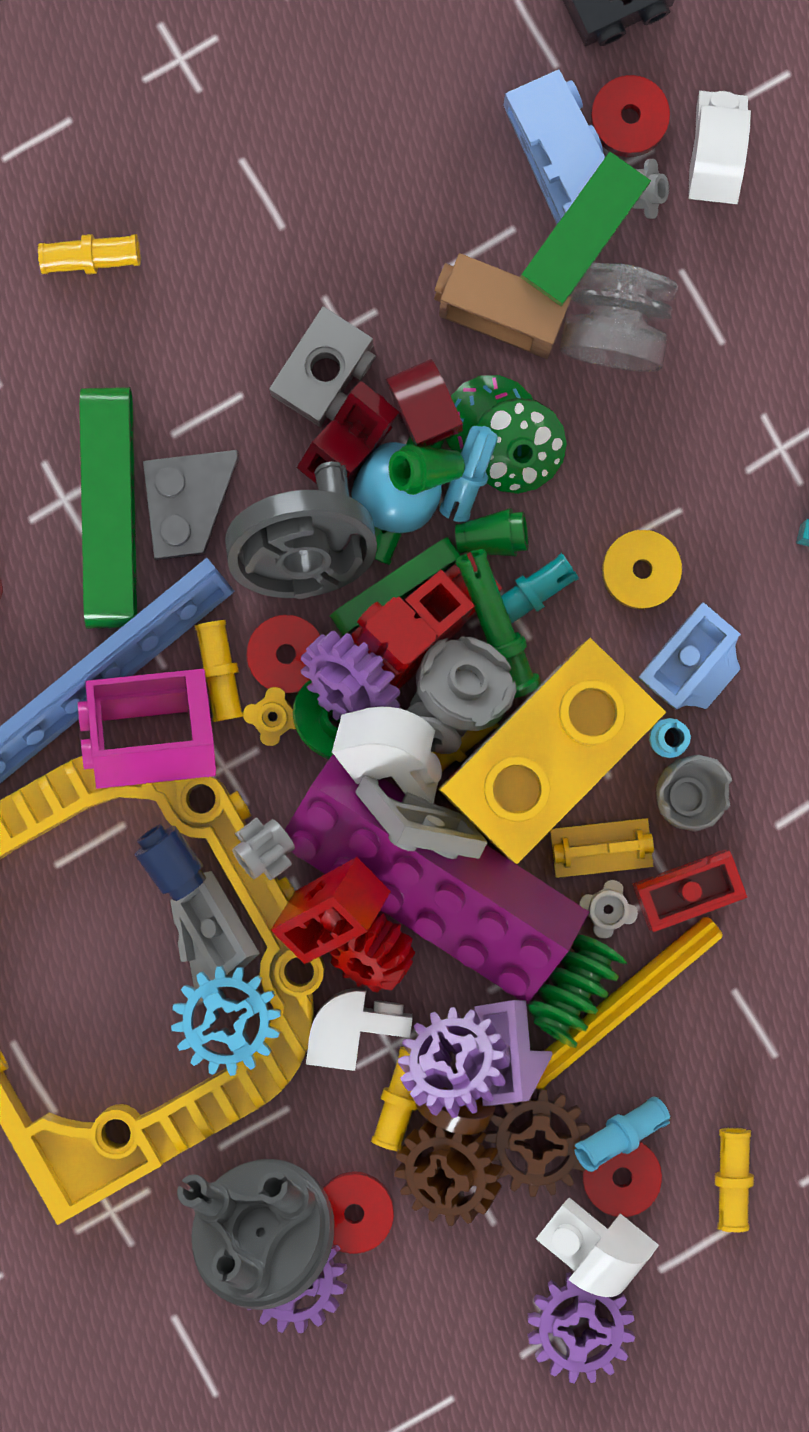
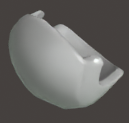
M692 755L676 759L663 770L658 779L656 799L660 814L664 816V820L679 829L696 832L714 826L724 814V811L730 807L729 784L732 782L730 773L714 758Z

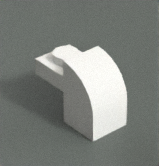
M699 90L696 106V134L689 168L688 199L738 204L750 132L751 110H748V96L735 95L727 91L709 92Z
M371 707L341 715L332 753L356 784H360L363 776L376 780L392 776L405 794L409 792L432 804L434 803L437 785L442 776V766L436 754L431 752L435 730L427 721L412 712L394 707Z
M351 988L341 991L330 997L321 1006L314 1018L310 1030L306 1064L355 1071L360 1032L410 1038L412 1014L403 1013V1004L387 1001H374V1009L364 1008L366 988Z
M571 1198L564 1202L536 1238V1240L574 1270V1273L568 1279L579 1288L601 1297H614L621 1294L659 1246L622 1214H619L607 1229Z

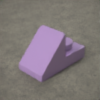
M512 1000L475 1006V1012L480 1019V1023L489 1019L496 1029L495 1034L500 1033L507 1047L501 1052H504L509 1060V1067L498 1069L506 1081L504 1086L491 1085L489 1090L494 1100L488 1102L482 1098L483 1106L529 1101L552 1057V1051H530L526 1001Z

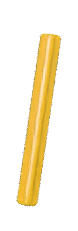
M703 917L596 1007L598 1009L596 1015L588 1013L582 1018L588 1026L586 1032L571 1028L569 1033L578 1044L576 1048L556 1040L544 1051H552V1057L536 1089L544 1088L716 944L723 934L714 921L709 917Z

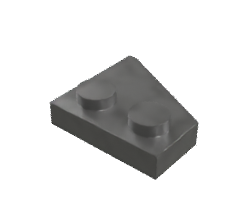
M237 450L143 461L154 559L160 560L205 554L215 520L220 513L225 499L228 484L239 460Z

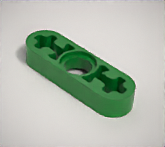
M446 537L339 607L330 615V618L342 636L346 633L350 634L359 627L357 621L361 615L375 602L378 601L384 606L393 597L405 598L442 569L444 572L453 566L456 559L460 557V554L450 539Z

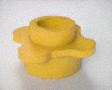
M269 688L262 700L257 704H249L244 709V720L256 727L261 734V742L267 746L278 744L282 734L289 729H296L293 721V709L285 699V692L281 688ZM270 712H275L277 714V720L270 721L268 718V714Z

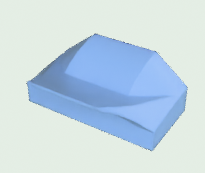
M703 602L651 660L638 679L675 710L683 706H696L707 709L740 670L735 646L741 634Z

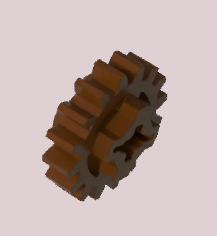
M540 1088L537 1098L517 1104H503L507 1111L503 1116L493 1113L491 1121L498 1127L496 1131L484 1132L486 1134L485 1140L496 1144L495 1148H497L498 1154L493 1161L500 1160V1166H503L504 1169L499 1179L510 1174L512 1176L510 1181V1189L515 1192L522 1183L528 1184L530 1197H536L539 1186L546 1185L548 1192L552 1196L556 1194L555 1182L562 1180L570 1187L574 1184L569 1173L572 1168L585 1171L579 1163L574 1149H576V1143L584 1141L580 1140V1136L588 1133L590 1127L588 1123H575L574 1120L582 1112L578 1105L572 1106L567 1110L563 1108L566 1101L565 1094L560 1092L551 1101L548 1100L546 1088ZM531 1110L530 1119L519 1128H508L516 1117ZM550 1112L558 1115L566 1123L570 1135L554 1130L550 1125ZM536 1130H542L545 1139L553 1141L550 1145H542L540 1153H533L530 1144L523 1142L525 1139L534 1138ZM505 1149L517 1151L526 1160L525 1171L519 1169L510 1161ZM555 1157H566L557 1168L545 1173L546 1165Z
M427 1120L419 1130L414 1129L404 1141L405 1144L396 1155V1158L402 1163L394 1173L395 1177L406 1179L407 1181L400 1190L401 1195L413 1194L416 1200L412 1206L414 1211L425 1206L430 1209L428 1214L430 1221L434 1222L439 1214H443L448 1226H453L460 1215L469 1224L472 1223L478 1213L484 1215L488 1211L502 1188V1185L497 1180L504 1169L503 1166L491 1163L498 1154L497 1148L485 1149L482 1143L486 1137L484 1132L478 1133L475 1137L446 1131L438 1126L436 1127V1125ZM434 1147L433 1152H429L426 1157H421L425 1149ZM472 1186H477L474 1193L464 1197V1191L469 1192Z

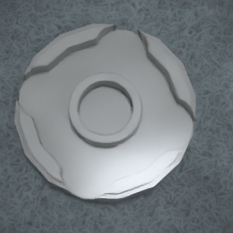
M461 636L459 640L447 641L448 638L437 641L423 656L416 673L417 693L425 708L440 722L458 730L480 731L494 726L506 715L516 693L515 680L512 682V677L509 673L511 667L506 658L490 644L473 637Z

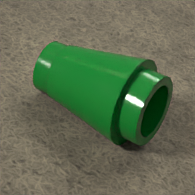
M405 445L391 456L388 470L390 480L396 489L405 491L410 495H415L452 480L460 479L464 473L465 463L461 453L457 450Z
M509 508L455 525L456 545L459 553H471L473 550L484 549L487 555L516 557L517 552L528 551V529L524 511L513 513L512 509Z

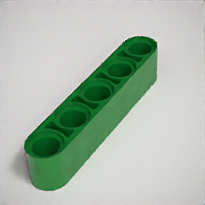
M131 387L81 388L80 457L84 621L86 629L121 628L137 615Z

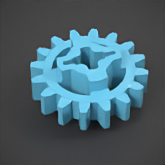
M223 965L217 966L215 979L210 980L203 971L196 975L200 986L198 989L189 985H184L181 989L188 998L187 1003L173 1004L172 1010L182 1014L183 1021L171 1025V1029L175 1032H184L186 1037L177 1046L179 1051L191 1047L195 1054L192 1056L190 1063L195 1066L203 1059L208 1060L209 1074L212 1075L217 1072L220 1064H226L230 1076L237 1074L238 1062L241 1061L250 1070L255 1068L257 1065L253 1054L257 1051L261 1055L268 1056L272 1050L264 1042L265 1038H278L280 1034L278 1029L270 1026V1020L280 1017L281 1010L269 1009L267 1002L275 996L274 991H267L261 994L257 988L261 983L262 977L258 975L250 982L243 980V967H237L233 976L227 977ZM219 987H234L242 990L250 997L242 1001L226 998ZM202 997L203 1003L207 1008L203 1024L194 1028V1010ZM220 1007L226 1013L234 1010L237 1012L243 1008L247 1009L233 1024L236 1031L234 1033H230L226 1027L220 1030L215 1029L209 1033L206 1029L213 1026L214 1022L220 1017L217 1010ZM259 1012V1031L251 1044L246 1028L249 1018ZM210 1040L223 1042L228 1045L233 1053H218L207 1048L204 1044Z

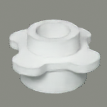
M615 880L607 881L603 889L594 895H584L579 903L581 907L589 911L588 915L594 923L593 931L600 938L611 937L614 929L621 927L624 923H634L638 915L637 908L634 905L628 904L624 897L623 885ZM608 904L613 907L611 914L604 912V907Z

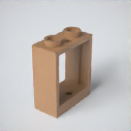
M461 253L458 254L454 266L447 263L444 264L434 290L436 292L434 300L440 302L439 317L547 360L572 298L568 297L561 307L521 277Z

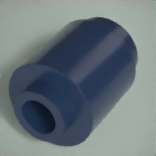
M158 824L137 840L141 847L135 853V857L161 893H168L173 901L184 898L206 880V876L201 871L203 863L176 826L165 829L162 824Z

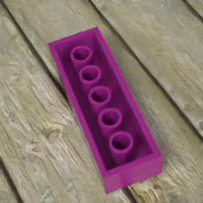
M332 754L285 828V832L295 846V849L291 852L324 874L358 857L391 891L380 911L388 914L416 932L423 939L428 940L450 954L465 966L473 969L502 988L508 994L513 995L519 1000L526 1001V1004H528L571 948L589 911L487 845L479 859L461 855L451 859L433 850L417 848L415 851H407L397 847L389 840L387 831L355 793L359 784L355 783L335 755ZM384 778L377 779L379 787L389 798L402 802L405 793Z

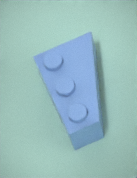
M556 70L505 93L503 104L556 224L559 223L605 158L602 144L593 125H588L580 110L583 108V103L576 85L572 80L566 82L560 70Z

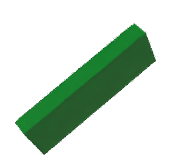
M609 151L523 271L521 278L562 307L647 189L651 180Z

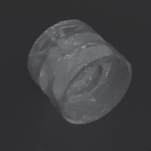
M593 263L578 283V285L584 288H575L570 295L572 297L571 301L574 304L590 311V314L570 315L566 318L560 350L563 354L574 359L610 368L641 372L661 370L668 336L666 333L648 325V322L667 321L672 318V307L663 302H670L676 299L677 283L665 276L638 266L622 263Z

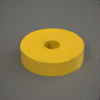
M635 530L619 537L609 547L602 564V577L606 589L616 601L632 609H649L665 602L676 591L682 575V563L676 547L665 536L650 530ZM645 561L649 564L651 568L649 577L640 579L635 576L633 572L635 562Z

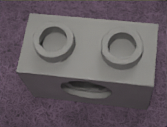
M323 306L269 388L271 396L321 427L326 418L330 420L335 418L347 398V395L343 392L352 378L355 377L361 380L376 358V355L370 352L373 347V338ZM324 358L332 359L340 366L337 377L328 382L319 381L312 374L314 364Z

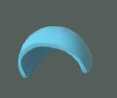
M388 442L376 448L363 463L355 477L351 495L353 499L361 503L369 511L375 527L394 533L412 532L424 526L433 516L440 502L442 494L441 485L415 495H410L405 491L396 489L389 477V461L391 456L406 444Z

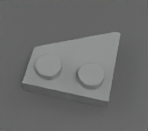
M363 776L355 792L387 831L389 840L401 849L415 851L417 848L433 850L451 859L457 858L458 855L479 859L487 844V840L465 815L446 807L432 804L409 792H406L402 802L389 798L379 787L378 780Z
M212 871L204 872L206 880L193 892L180 900H170L174 924L179 932L178 948L181 962H190L195 989L200 987L196 977L200 972L203 971L210 980L215 979L216 967L223 965L227 977H232L237 967L245 968L260 954ZM202 997L196 1006L204 1004Z

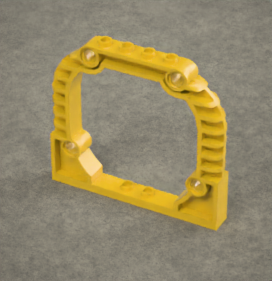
M81 756L57 767L0 800V860L86 809L119 797L156 801L166 820L172 826H176L180 833L191 838H206L268 947L260 962L259 976L262 977L261 984L264 992L273 990L275 996L270 1000L272 1007L281 1010L280 1017L270 1020V1026L280 1031L279 1037L265 1038L264 1042L272 1051L268 1056L261 1055L256 1051L253 1054L257 1065L255 1068L250 1070L243 1061L238 1062L236 1075L230 1076L227 1068L147 1113L140 1115L136 1109L128 1105L116 1104L104 1110L96 1118L95 1122L71 1120L52 1113H48L32 1122L4 1073L9 1067L0 1050V1125L57 1225L159 1168L164 1162L271 1101L291 1081L306 1055L310 1030L314 1021L312 993L319 988L323 980L325 964L322 956L310 961L314 969V976L304 984H297L287 976L286 965L297 956L271 931V928L295 890L286 876L280 880L277 877L269 880L262 873L256 879H253L239 864L232 852V849L241 843L235 833L247 825L245 820L252 815L240 793L235 791L229 794L223 783L213 776L96 789L94 769L84 770ZM201 784L209 786L214 791L216 797L213 808L206 813L195 811L189 802V795L192 789ZM113 1119L124 1121L129 1126L131 1132L129 1141L122 1144L112 1142L105 1132L107 1122Z

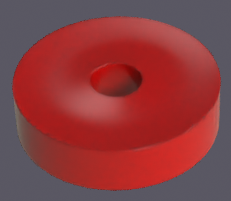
M625 75L609 81L600 89L593 102L590 120L591 125H593L599 136L602 147L607 151L622 157H637L650 152L661 142L669 125L670 108L665 94L654 82L637 75ZM626 109H632L637 112L639 120L632 124L626 123L622 119L621 113Z
M279 615L261 623L252 633L247 646V662L254 678L267 689L278 687L285 694L299 692L302 686L310 680L301 674V670L306 665L300 659L307 651L306 648L320 636L317 629L307 620L294 615ZM284 645L292 646L296 652L295 659L288 664L281 663L277 658L279 648Z
M639 1141L638 1148L631 1153L625 1154L621 1152L600 1165L593 1172H589L586 1169L582 1171V1182L588 1198L599 1210L618 1217L619 1214H622L624 1217H630L645 1211L655 1201L662 1184V1171L659 1161L652 1150L645 1143ZM626 1168L630 1171L631 1177L626 1184L619 1185L613 1181V1174L617 1169Z
M363 1172L342 1173L327 1182L323 1189L329 1198L334 1215V1240L332 1246L338 1245L340 1247L339 1251L344 1253L358 1254L370 1251L380 1245L389 1234L394 1218L393 1201L383 1183ZM351 1204H357L362 1207L364 1215L361 1219L352 1221L346 1217L345 1209Z

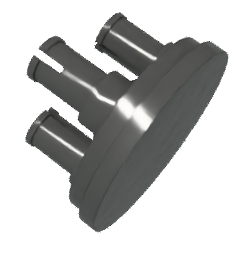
M260 1159L239 1165L212 1183L207 1182L199 1175H189L182 1180V1182L191 1186L189 1191L178 1186L177 1196L179 1201L183 1205L194 1209L195 1212L192 1227V1250L197 1269L207 1286L222 1299L247 1309L262 1310L275 1308L294 1300L304 1293L323 1271L331 1253L334 1240L333 1210L323 1187L312 1175L302 1168L283 1160Z

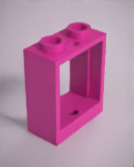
M204 669L85 681L87 701L78 702L80 731H90V739L81 740L84 770L94 769L96 789L216 776L214 741ZM182 712L189 713L192 741L105 750L103 721Z

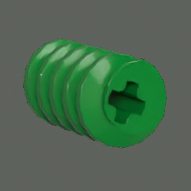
M580 934L576 936L571 946L574 952L568 951L560 961L565 969L556 967L549 976V979L555 986L543 984L537 991L545 1003L530 1001L527 1005V1010L535 1019L534 1023L540 1029L573 1048H576L578 1044L570 1035V1029L573 1028L585 1032L588 1029V1026L579 1016L581 1011L595 1015L598 1012L596 1006L589 999L591 995L607 998L609 995L600 983L601 979L617 981L619 978L610 964L613 961L627 965L625 959L606 944Z

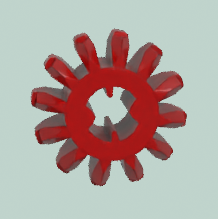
M383 913L379 917L376 916L368 932L329 951L332 955L330 963L334 967L342 969V977L354 980L358 988L366 985L376 993L382 988L392 991L396 984L401 982L413 963L412 959L415 955V951L411 947L413 939L400 931V923H391Z

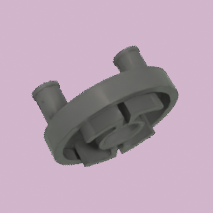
M332 461L319 465L314 472L318 490H297L273 495L252 504L235 517L226 532L225 545L230 573L238 583L262 595L305 599L344 587L366 572L373 563L377 552L374 523L369 511L361 503L349 496L347 470L344 465L341 466L339 462ZM355 533H357L358 535H352V536H351L350 542L348 543V545L346 546V548H345V549H342V548L346 545V543H347V541H348V539H349L350 534H355Z

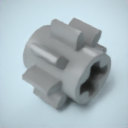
M256 817L235 833L241 843L235 846L232 852L251 878L256 879L264 873L269 880H272L292 865L286 855L293 851L295 846L285 830L274 819L262 825Z

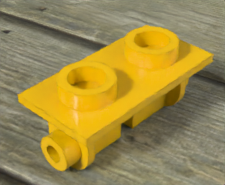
M648 818L550 830L556 878L654 867L652 858L654 843L652 833L649 831Z

